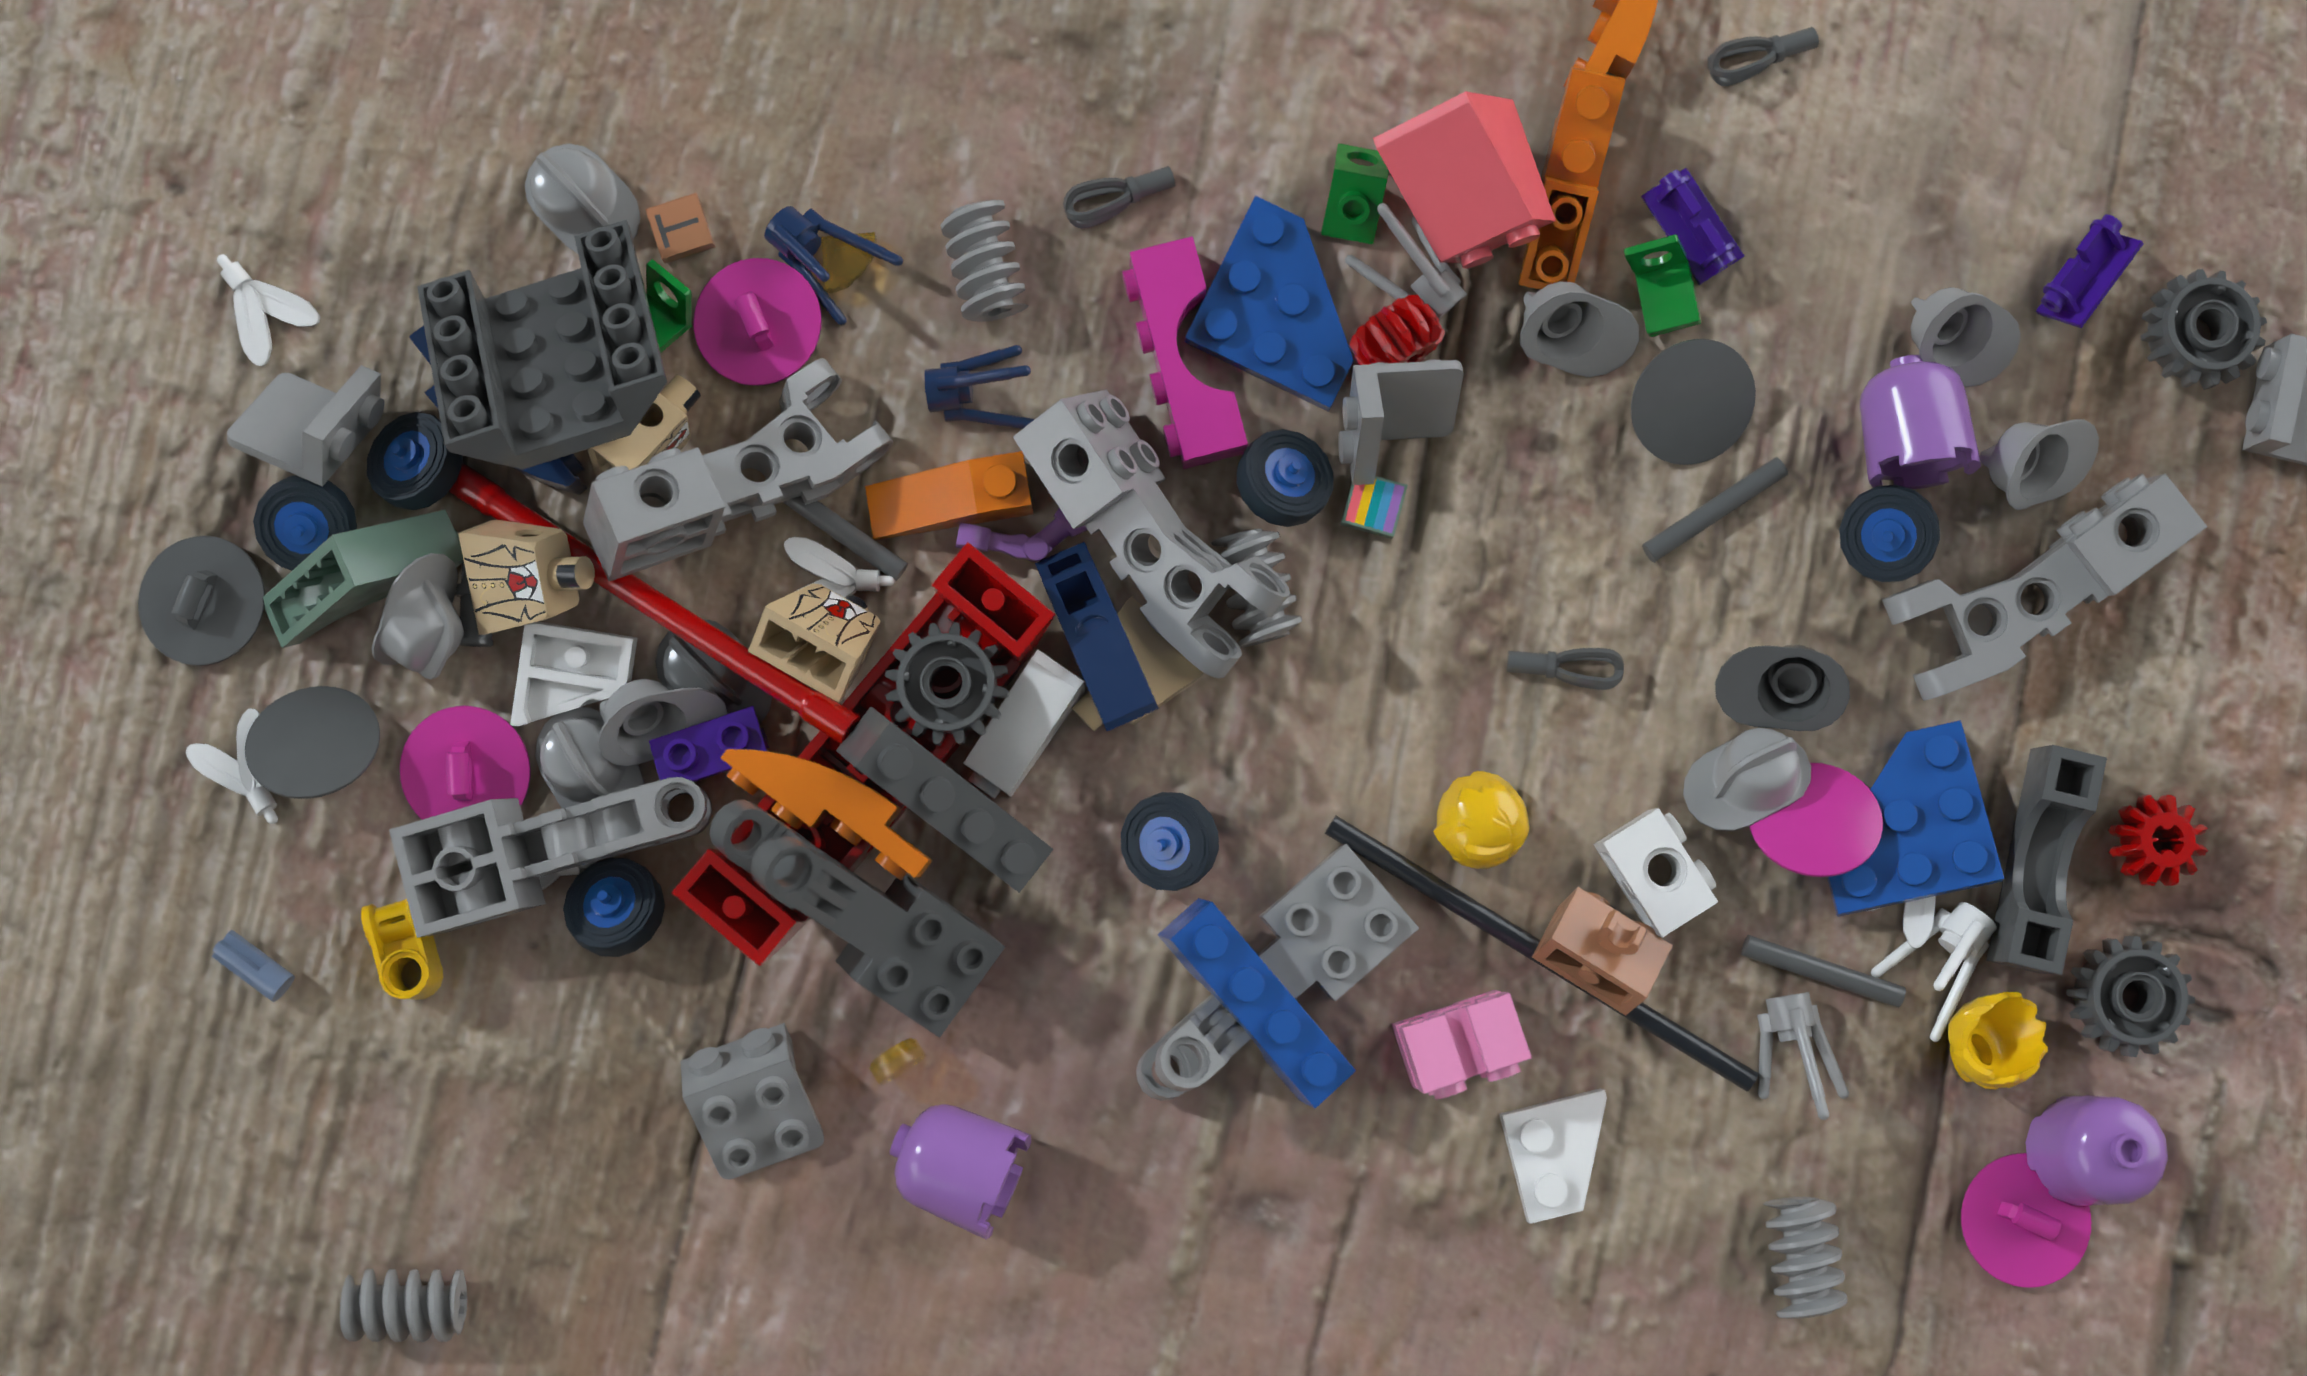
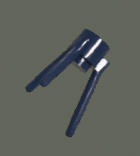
M793 206L781 209L767 225L764 238L779 251L778 256L797 270L809 282L820 304L839 325L846 324L847 319L811 273L813 272L822 282H826L830 278L829 273L813 257L822 242L821 237L817 235L819 230L895 266L903 264L901 256L825 220L812 208L803 215Z
M1014 345L957 362L941 363L940 368L926 369L924 381L929 412L944 411L945 422L966 420L1018 429L1026 427L1035 419L963 407V404L973 403L972 385L1024 377L1031 373V369L1027 365L970 373L971 370L1018 356L1022 353V347Z

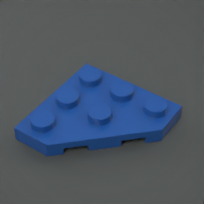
M1255 195L1185 336V343L1329 412L1352 366L1353 356L1304 219Z
M1961 720L1906 732L1870 789L1878 801L1883 818L1882 835L1875 852L1856 869L1841 875L1827 877L1837 917L1994 884L2005 879Z

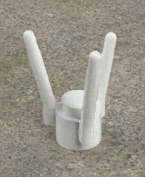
M1959 902L1952 913L1940 908L1934 916L1932 932L1928 937L1930 939L1940 931L1942 935L1938 942L1951 953V956L1934 982L1935 990L1942 991L1964 960L1930 1034V1039L1934 1042H1938L1941 1039L1979 959L1989 947L1988 939L1997 929L1996 924L1990 917L1978 908L1965 902ZM1907 941L1876 965L1871 970V975L1879 978L1916 949L1912 948Z

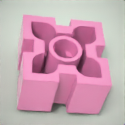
M1492 990L1391 1024L1411 1086L1419 1089L1423 1094L1434 1095L1435 1099L1446 1098L1467 1090L1465 1080L1480 1074L1481 1078H1487L1488 1082L1515 1075L1521 1072L1518 1063L1532 1058L1511 995L1508 992Z

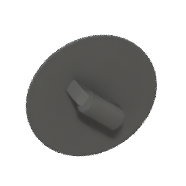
M1692 339L1670 346L1658 354L1646 366L1635 385L1631 399V419L1638 439L1654 456L1673 464H1698L1719 456L1741 437L1752 417L1756 398L1752 372L1738 352L1719 341Z
M195 536L183 539L162 551L151 563L143 577L138 599V610L142 627L151 643L161 653L177 662L201 666L224 661L244 648L256 633L264 612V584L254 561L243 549L234 543L212 536Z
M329 686L299 689L275 700L255 719L245 742L246 763L256 781L277 795L295 799L326 796L350 785L370 766L379 747V723L369 704L350 691Z

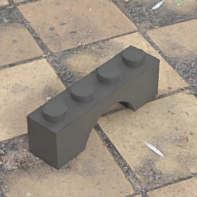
M873 707L869 708L836 750L855 768L1019 893L1054 850Z
M2056 745L2030 749L2004 873L2005 879L2002 882L1994 921L1997 929L1991 935L1986 961L2035 973L2063 974L2074 921L2069 914L2066 901L2069 865L2075 844L2084 825L2097 810L2107 757Z

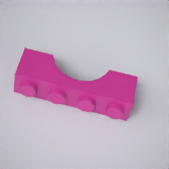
M1193 236L1131 251L1130 269L1122 271V276L1129 302L1139 301L1144 321L1135 323L1143 354L1153 352L1158 372L1149 374V379L1156 405H1167L1171 424L1163 426V432L1170 457L1180 455L1184 470L1242 455L1248 447V442L1235 393L1209 387L1197 380L1187 370L1178 352L1176 338L1179 328L1186 316L1201 304L1206 296V284Z

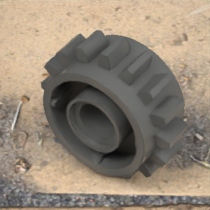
M2197 269L2189 274L2187 279L2182 275L2177 276L2167 282L2168 290L2163 288L2152 295L2151 300L2157 307L2151 308L2142 314V319L2148 322L2147 332L2140 336L2141 341L2148 342L2151 351L2147 357L2149 362L2157 361L2163 368L2161 375L2164 378L2171 375L2181 378V387L2185 388L2200 380L2205 390L2220 384V379L2225 384L2241 376L2239 369L2245 370L2257 362L2251 352L2265 346L2266 340L2260 337L2261 326L2267 323V320L2259 315L2257 304L2260 302L2259 298H2252L2244 290L2246 284L2244 281L2241 280L2234 283L2226 280V272L2221 270L2207 278L2203 269ZM2197 319L2204 321L2209 326L2211 332L2210 340L2203 338L2198 333L2196 328Z
M953 622L949 633H941L936 623L929 624L928 637L921 639L912 632L908 635L912 647L907 652L895 649L892 653L901 663L898 670L886 671L885 677L896 682L897 689L886 694V698L889 702H901L903 708L895 716L899 723L906 722L912 718L916 721L912 730V735L920 738L929 729L933 731L932 737L935 745L941 746L946 734H953L956 742L962 745L965 744V731L973 728L974 731L982 736L986 733L982 723L983 719L987 715L991 718L999 719L1002 715L993 704L996 698H1007L1009 695L1007 689L997 686V679L1007 675L1008 670L1006 666L992 665L990 661L997 656L999 650L995 645L982 650L979 645L983 634L977 629L968 638L962 636V629L959 623ZM945 669L958 671L963 680L961 691L951 699L936 697L932 688L935 676Z
M2124 936L2122 945L2117 939L2107 938L2102 940L2103 952L2094 949L2084 951L2083 954L2087 962L2082 968H2072L2071 973L2076 977L2075 986L2066 989V995L2074 998L2076 1006L2069 1014L2071 1018L2081 1019L2085 1024L2081 1032L2084 1038L2095 1039L2101 1037L2099 1049L2114 1052L2119 1047L2121 1056L2137 1057L2139 1047L2145 1054L2155 1055L2159 1053L2158 1042L2163 1041L2175 1044L2178 1041L2175 1031L2180 1025L2190 1024L2191 1020L2186 1016L2188 1005L2195 1003V997L2188 995L2186 985L2192 980L2191 975L2181 974L2180 970L2176 967L2181 959L2177 954L2161 955L2162 943L2158 941H2147L2142 946L2140 936ZM2132 982L2138 990L2139 998L2135 1007L2128 1010L2123 1003L2122 994L2126 985Z

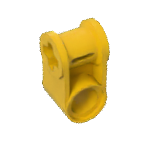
M407 898L378 908L374 904L363 906L361 909L362 925L373 952L379 982L383 990L392 997L408 1000L426 999L434 995L441 987L444 978L443 967L434 936L417 938ZM414 959L421 967L422 977L418 985L409 990L402 981L401 973L403 967Z

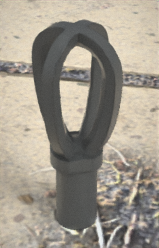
M1810 27L1781 37L1778 35L1768 38L1753 36L1727 41L1721 44L1708 57L1707 64L1710 76L1720 86H1731L1759 74L1772 63L1784 61L1785 57L1817 48L1819 37L1815 28ZM1755 51L1767 52L1764 58L1738 69L1725 70L1719 67L1721 58Z
M1167 166L1137 177L1130 176L1125 178V180L1120 178H1101L1077 184L1065 195L1063 207L1066 217L1077 228L1086 229L1096 226L1121 213L1130 203L1140 202L1143 197L1175 187L1174 175L1171 168ZM1124 192L1121 197L1090 211L1076 212L1073 207L1076 202L1088 198Z
M1579 648L1563 651L1558 654L1553 651H1548L1547 654L1508 651L1507 672L1546 675V678L1554 679L1556 677L1565 683L1578 687L1608 690L1614 688L1622 681L1624 661L1619 653L1606 648ZM1580 660L1606 661L1614 666V674L1608 678L1585 676L1562 669L1560 664Z

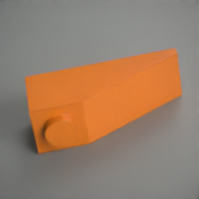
M1022 451L969 459L865 486L874 540L959 527L960 523L978 524L1034 514Z

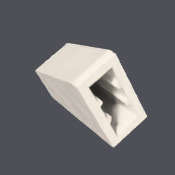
M1037 649L1010 690L1008 697L1005 698L998 711L1002 715L999 719L992 718L985 729L986 733L979 738L964 761V764L974 771L968 781L994 799L1000 790L1012 797L1072 711L1071 708L1086 691L1084 681Z

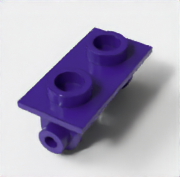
M1687 168L1680 172L1678 169L1670 172L1659 181V185L1641 195L1642 200L1666 236L1675 234L1678 236L1689 258L1691 273L1699 285L1745 257Z
M2105 214L2101 220H2093L2089 226L2090 231L2076 248L2077 256L2074 259L2069 257L2052 282L2047 283L2043 287L2044 297L2041 299L2042 303L2037 308L2036 313L2082 328L2144 245L2143 241L2121 235L2119 231L2123 225L2112 215Z
M754 706L649 740L660 780L682 777L697 782L731 770L732 767L720 758L727 749L768 752L767 749L770 748L765 730L760 728Z

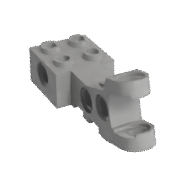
M820 358L786 380L779 399L781 414L748 440L705 455L701 454L698 447L682 453L678 448L668 449L652 457L649 460V464L631 470L627 466H618L601 473L596 478V481L591 484L583 525L609 582L710 547L715 536L725 533L726 528L723 522L749 513L752 514L755 522L776 515L775 504L798 496L802 497L805 505L824 499L877 462L891 448L893 440L880 424L874 420L870 428L846 443L842 439L836 443L811 413L813 409L828 399L842 383L841 377L826 359ZM788 439L801 441L806 445L808 451L804 453L792 451L786 446L784 441ZM747 468L757 469L765 476L766 480L764 482L750 481L745 478L741 470Z
M1107 389L1060 399L1013 436L1014 440L1072 528L1086 526L1090 534H1094L1099 530L1102 532L1117 555L1109 563L1121 580L1131 576L1143 594L1147 603L1140 607V610L1152 628L1199 670L1215 678H1224L1241 657L1242 652L1237 642L1208 616L1209 612L1231 586L1250 604L1264 611V617H1272L1290 595L1289 587L1258 556L1232 565L1185 528L1158 487L1166 478L1158 468L1160 462L1156 452L1147 442L1139 439L1128 422L1130 416L1126 407L1116 396L1109 394ZM1150 534L1160 543V558L1155 557L1149 549L1148 539ZM1190 570L1200 578L1202 584L1200 595L1195 593L1189 585L1188 574Z
M2142 473L2131 480L2127 477L2106 491L2101 496L2106 504L2099 510L2097 507L2087 513L2083 510L2063 523L2056 530L2061 538L2050 545V549L2010 579L1961 595L1940 579H1934L1882 599L1892 625L1943 607L1962 655L1954 657L1955 661L1923 673L1913 674L1923 701L1945 695L2009 670L2026 657L2020 649L2026 642L2037 634H2040L2041 637L2048 633L2051 636H2055L2072 622L2065 614L2084 600L2086 604H2089L2095 600L2096 603H2099L2107 596L2116 595L2207 528V525L2166 474L2146 478ZM2120 522L2127 530L2125 543L2121 541L2118 535ZM2030 584L2042 590L2045 600L2043 608L2035 615L2029 614L2021 604L2022 591ZM1978 604L1988 608L1993 618L1992 627L1984 635H1978L1973 632L1968 623L1970 611Z
M673 777L591 799V801L546 812L526 820L523 819L518 798L491 799L389 829L416 936L420 938L448 933L545 905L539 877L643 848L693 837L701 833L709 825L713 809L712 802L703 789L691 780ZM680 794L691 795L694 800V810L690 817L682 822L672 821L669 815L671 801Z
M1343 844L1259 916L1275 934L1276 938L1257 955L1295 999L1316 982L1324 993L1336 1002L1414 934L1419 927L1347 844ZM1211 994L1143 1054L1138 1061L1136 1069L1137 1082L1142 1091L1149 1097L1160 1101L1172 1100L1207 1082L1251 1037L1216 997ZM1170 1058L1178 1064L1180 1076L1173 1071L1170 1065ZM1154 1061L1155 1073L1157 1074L1159 1080L1167 1087L1159 1085L1154 1080L1152 1076V1065Z

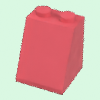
M1465 91L1373 138L1376 149L1440 262L1461 263L1463 269L1479 266L1493 259L1492 250L1507 243L1509 247L1527 244L1540 237L1539 228L1556 221L1513 99Z

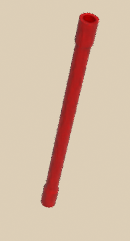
M466 464L462 465L456 483L449 490V493L486 516H492L497 520L561 529L508 495L501 486ZM564 531L568 537L571 557L586 556L593 563L595 572L594 582L791 708L804 721L842 744L861 720L859 715L819 691L811 689L791 675L748 652L749 648L635 575L630 574L608 582L595 550Z

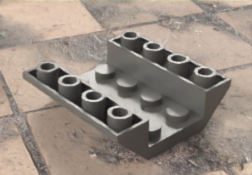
M627 220L574 236L581 264L580 269L509 290L486 299L470 270L417 286L444 444L448 452L514 468L527 469L632 434L666 385L667 378Z

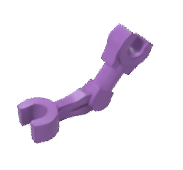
M1058 508L1054 514L1055 519L1031 538L1024 534H1001L991 532V529L960 523L955 547L962 549L969 542L980 552L991 550L1008 554L1016 559H1028L1031 562H1039L1069 535L1071 538L1088 529L1086 526L1073 529L1060 508Z

